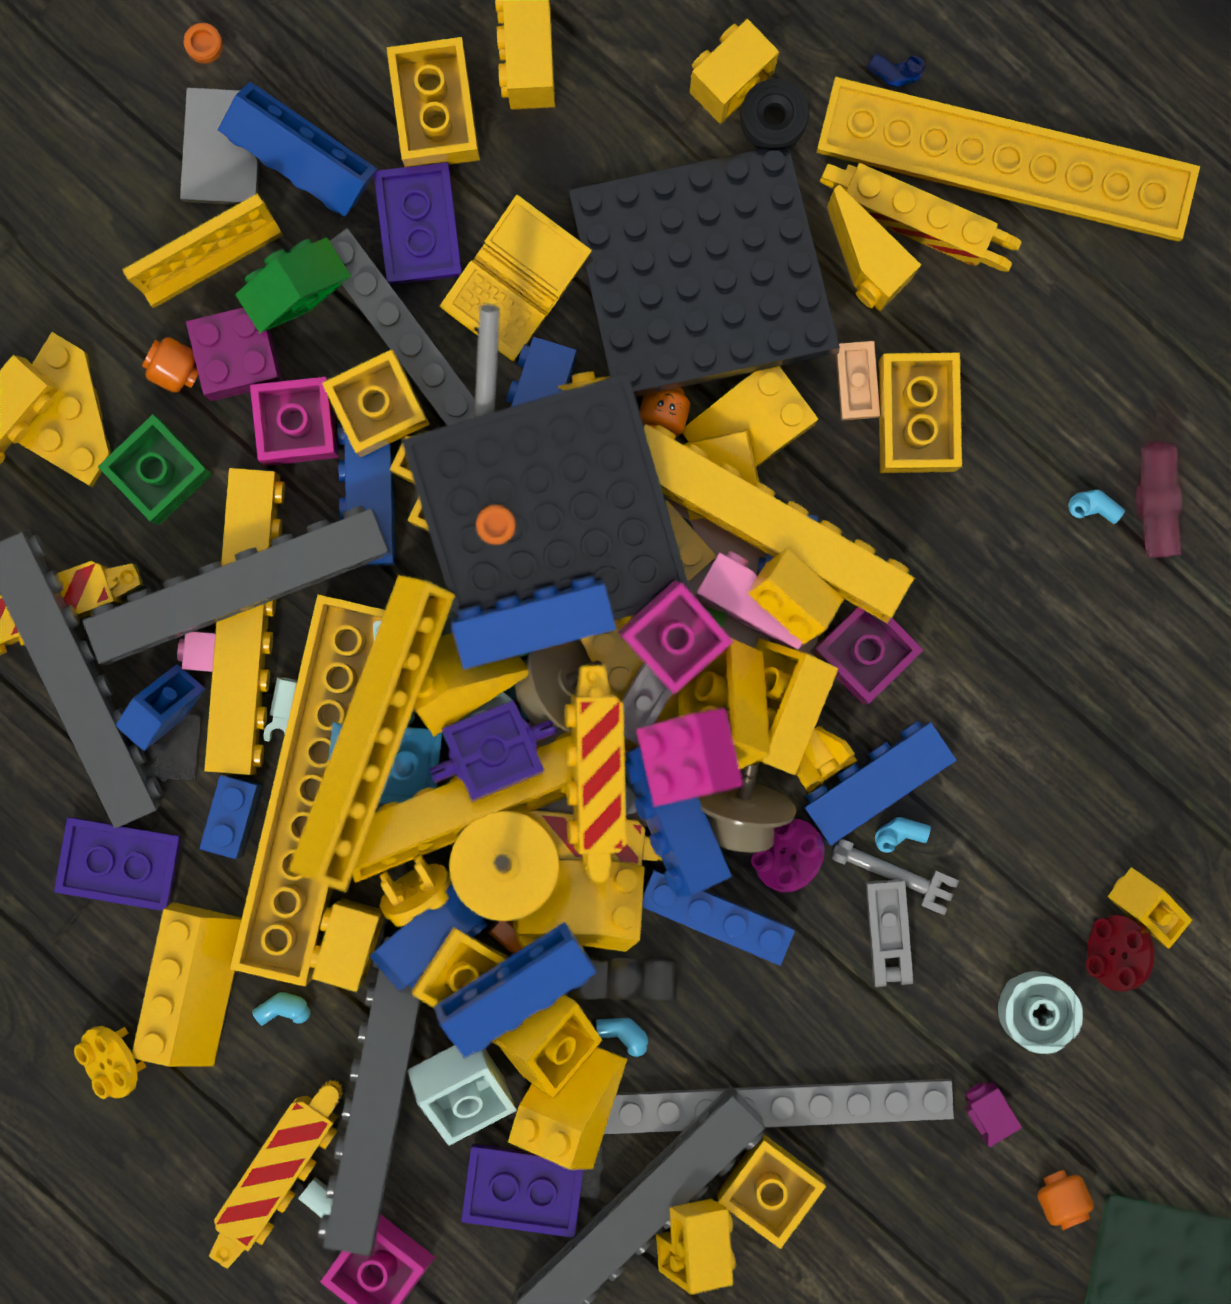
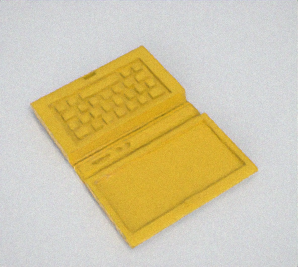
M516 195L484 241L485 244L481 247L475 258L469 262L439 306L477 336L479 332L475 329H479L480 306L486 304L498 306L500 308L498 351L512 362L521 354L524 344L527 345L592 252L589 247L519 195Z

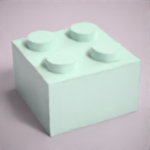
M454 1045L407 1070L418 1105L448 1145L517 1111L505 1077L486 1049L474 1052L464 1058Z

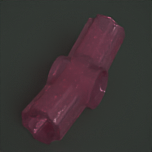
M1157 441L1149 442L1142 446V482L1137 487L1136 505L1138 515L1143 519L1146 558L1182 555L1178 516L1182 511V494L1177 483L1178 455L1177 446L1174 443Z

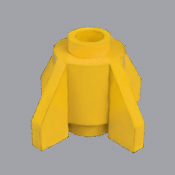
M822 726L814 728L803 759L797 769V776L807 792L810 793L840 770L856 763L855 753L845 740L826 731Z

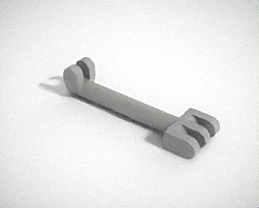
M842 838L835 842L831 852V859L844 865L848 861L890 880L904 879L906 887L924 894L919 905L942 915L946 914L948 908L942 904L934 903L935 898L938 896L951 902L953 894L940 889L941 884L944 882L950 887L957 888L959 880L936 870L933 871L930 880L853 848V843Z

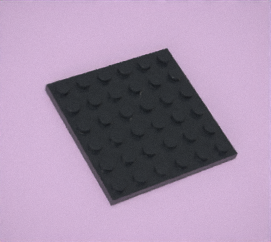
M789 145L780 148L767 147L569 190L579 241L592 250L585 261V268L609 375L614 377L628 373L635 397L839 353L840 346Z
M628 373L402 439L447 591L455 595L452 607L456 618L458 617L457 611L479 605L481 611L495 608V601L506 597L518 596L519 601L534 597L533 591L549 586H556L557 591L572 588V581L588 576H594L595 581L603 580L614 621L638 614L674 580L681 582L691 593ZM494 504L508 508L515 519L514 534L507 542L499 545L489 544L482 540L476 529V520L481 510Z

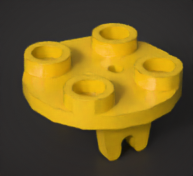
M420 854L414 857L415 869L400 877L396 882L393 881L387 871L381 874L382 882L380 884L385 894L381 898L380 908L385 917L392 920L395 926L400 927L408 924L414 916L419 915L428 908L433 910L443 906L449 899L446 891L451 880L444 866L439 864L428 865Z
M104 1026L93 1027L86 1031L81 1038V1043L74 1047V1055L77 1061L84 1065L88 1076L92 1080L93 1091L101 1099H106L109 1096L115 1099L124 1098L136 1088L137 1072L146 1068L144 1061L135 1063L130 1049L122 1039V1037L129 1034L125 1027L116 1032Z

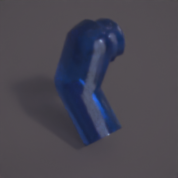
M877 52L866 68L888 85L899 87L914 84L920 80L925 69V63L917 56H910L905 62L893 64Z

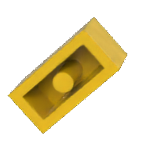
M788 548L765 564L747 593L762 609L772 615L803 644L827 629L844 600L842 596Z

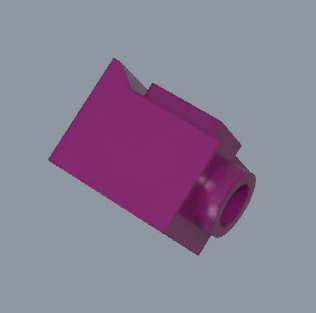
M985 1082L979 1083L965 1093L967 1096L965 1100L968 1105L964 1109L989 1148L1022 1128L999 1088L991 1082L988 1085Z

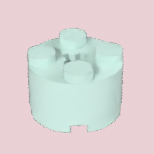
M1032 971L1018 975L1007 982L999 998L998 1015L1003 1029L1014 1041L1029 1051L1041 1054L1057 1052L1075 1038L1080 1031L1083 1019L1080 1000L1065 982L1051 974ZM1039 1004L1047 1009V1012L1040 1014L1038 1020V1018L1033 1016V1011L1037 1010Z

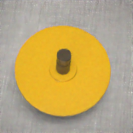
M494 812L470 823L457 838L450 857L451 881L461 901L478 915L497 921L520 919L539 909L551 895L559 872L558 854L550 835L535 820L515 812Z

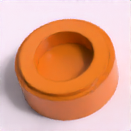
M197 23L186 31L184 47L194 61L207 64L215 61L221 55L223 40L217 29L212 25Z
M489 505L482 509L477 517V533L482 540L489 544H503L514 534V516L508 508L502 505Z

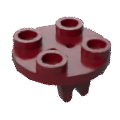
M1112 915L1107 918L1098 919L1093 925V930L1088 940V958L1085 966L1088 974L1093 978H1097L1102 985L1110 990L1126 992L1139 988L1149 978L1154 966L1155 949L1150 936L1151 933L1145 929L1142 923L1131 916Z

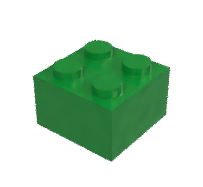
M327 237L314 243L310 239H306L295 245L289 253L281 249L264 260L267 266L259 268L246 276L244 280L247 284L235 295L258 332L262 333L311 312L352 276Z
M154 414L98 466L150 522L161 525L213 475L208 467L167 424Z

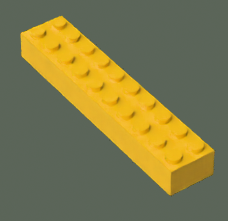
M317 595L230 967L231 970L306 986L312 980L314 968H310L309 963L315 945H319L321 942L323 931L320 930L324 912L329 907L333 887L288 870L329 762L332 723H344L374 642L373 624L376 621L382 620L385 613L383 609Z

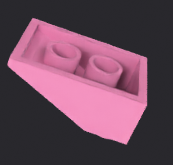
M731 551L726 556L719 553L695 598L718 611L726 612L727 616L782 646L799 650L802 642L747 594L757 578L756 574L747 568L749 561Z

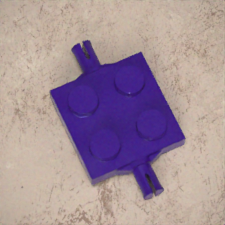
M513 700L443 728L442 733L449 748L450 760L430 767L429 772L434 783L456 774L464 783L471 802H474L542 774L544 769L536 752V741L557 734V731L550 719L529 727L521 718Z

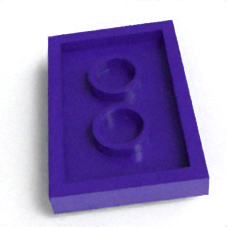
M444 162L376 171L374 180L386 281L389 285L460 277L462 268L449 163Z
M67 817L54 892L163 911L164 908L170 905L182 836L128 826H120L114 829L110 823Z
M472 1143L461 1222L574 1238L584 1169L569 1170L529 1151Z

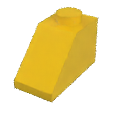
M1132 867L1125 876L1117 880L1113 890L1107 896L1127 916H1131L1142 923L1145 929L1168 949L1192 922V919L1165 890Z

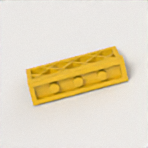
M255 194L124 268L123 272L127 279L145 295L150 306L155 308L283 236L265 202L261 200L258 194Z

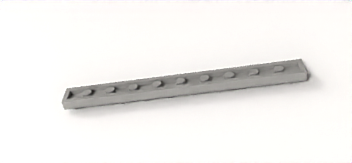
M951 1079L733 1088L763 1118L764 1127L954 1119ZM727 1088L617 1093L604 1134L684 1131Z

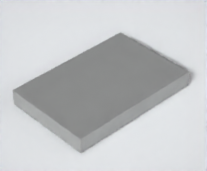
M187 88L180 192L182 202L238 205L258 194L259 158L246 149L232 144L224 134L218 131L232 100L240 90Z

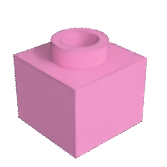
M191 632L185 635V639L179 640L177 659L182 662V669L213 672L216 634Z

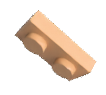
M874 341L840 343L839 353L836 354L841 421L879 418L880 407Z

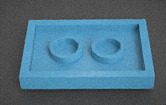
M332 723L329 760L343 723ZM406 726L378 803H402L412 799L422 789L429 787L437 788V783H434L429 768L439 765L442 732L433 736L428 727Z

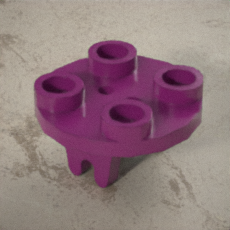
M793 819L788 824L775 827L773 846L765 851L754 852L751 858L752 866L757 870L758 877L769 888L781 893L794 892L806 886L817 875L824 858L825 846L822 836L812 824L800 819Z

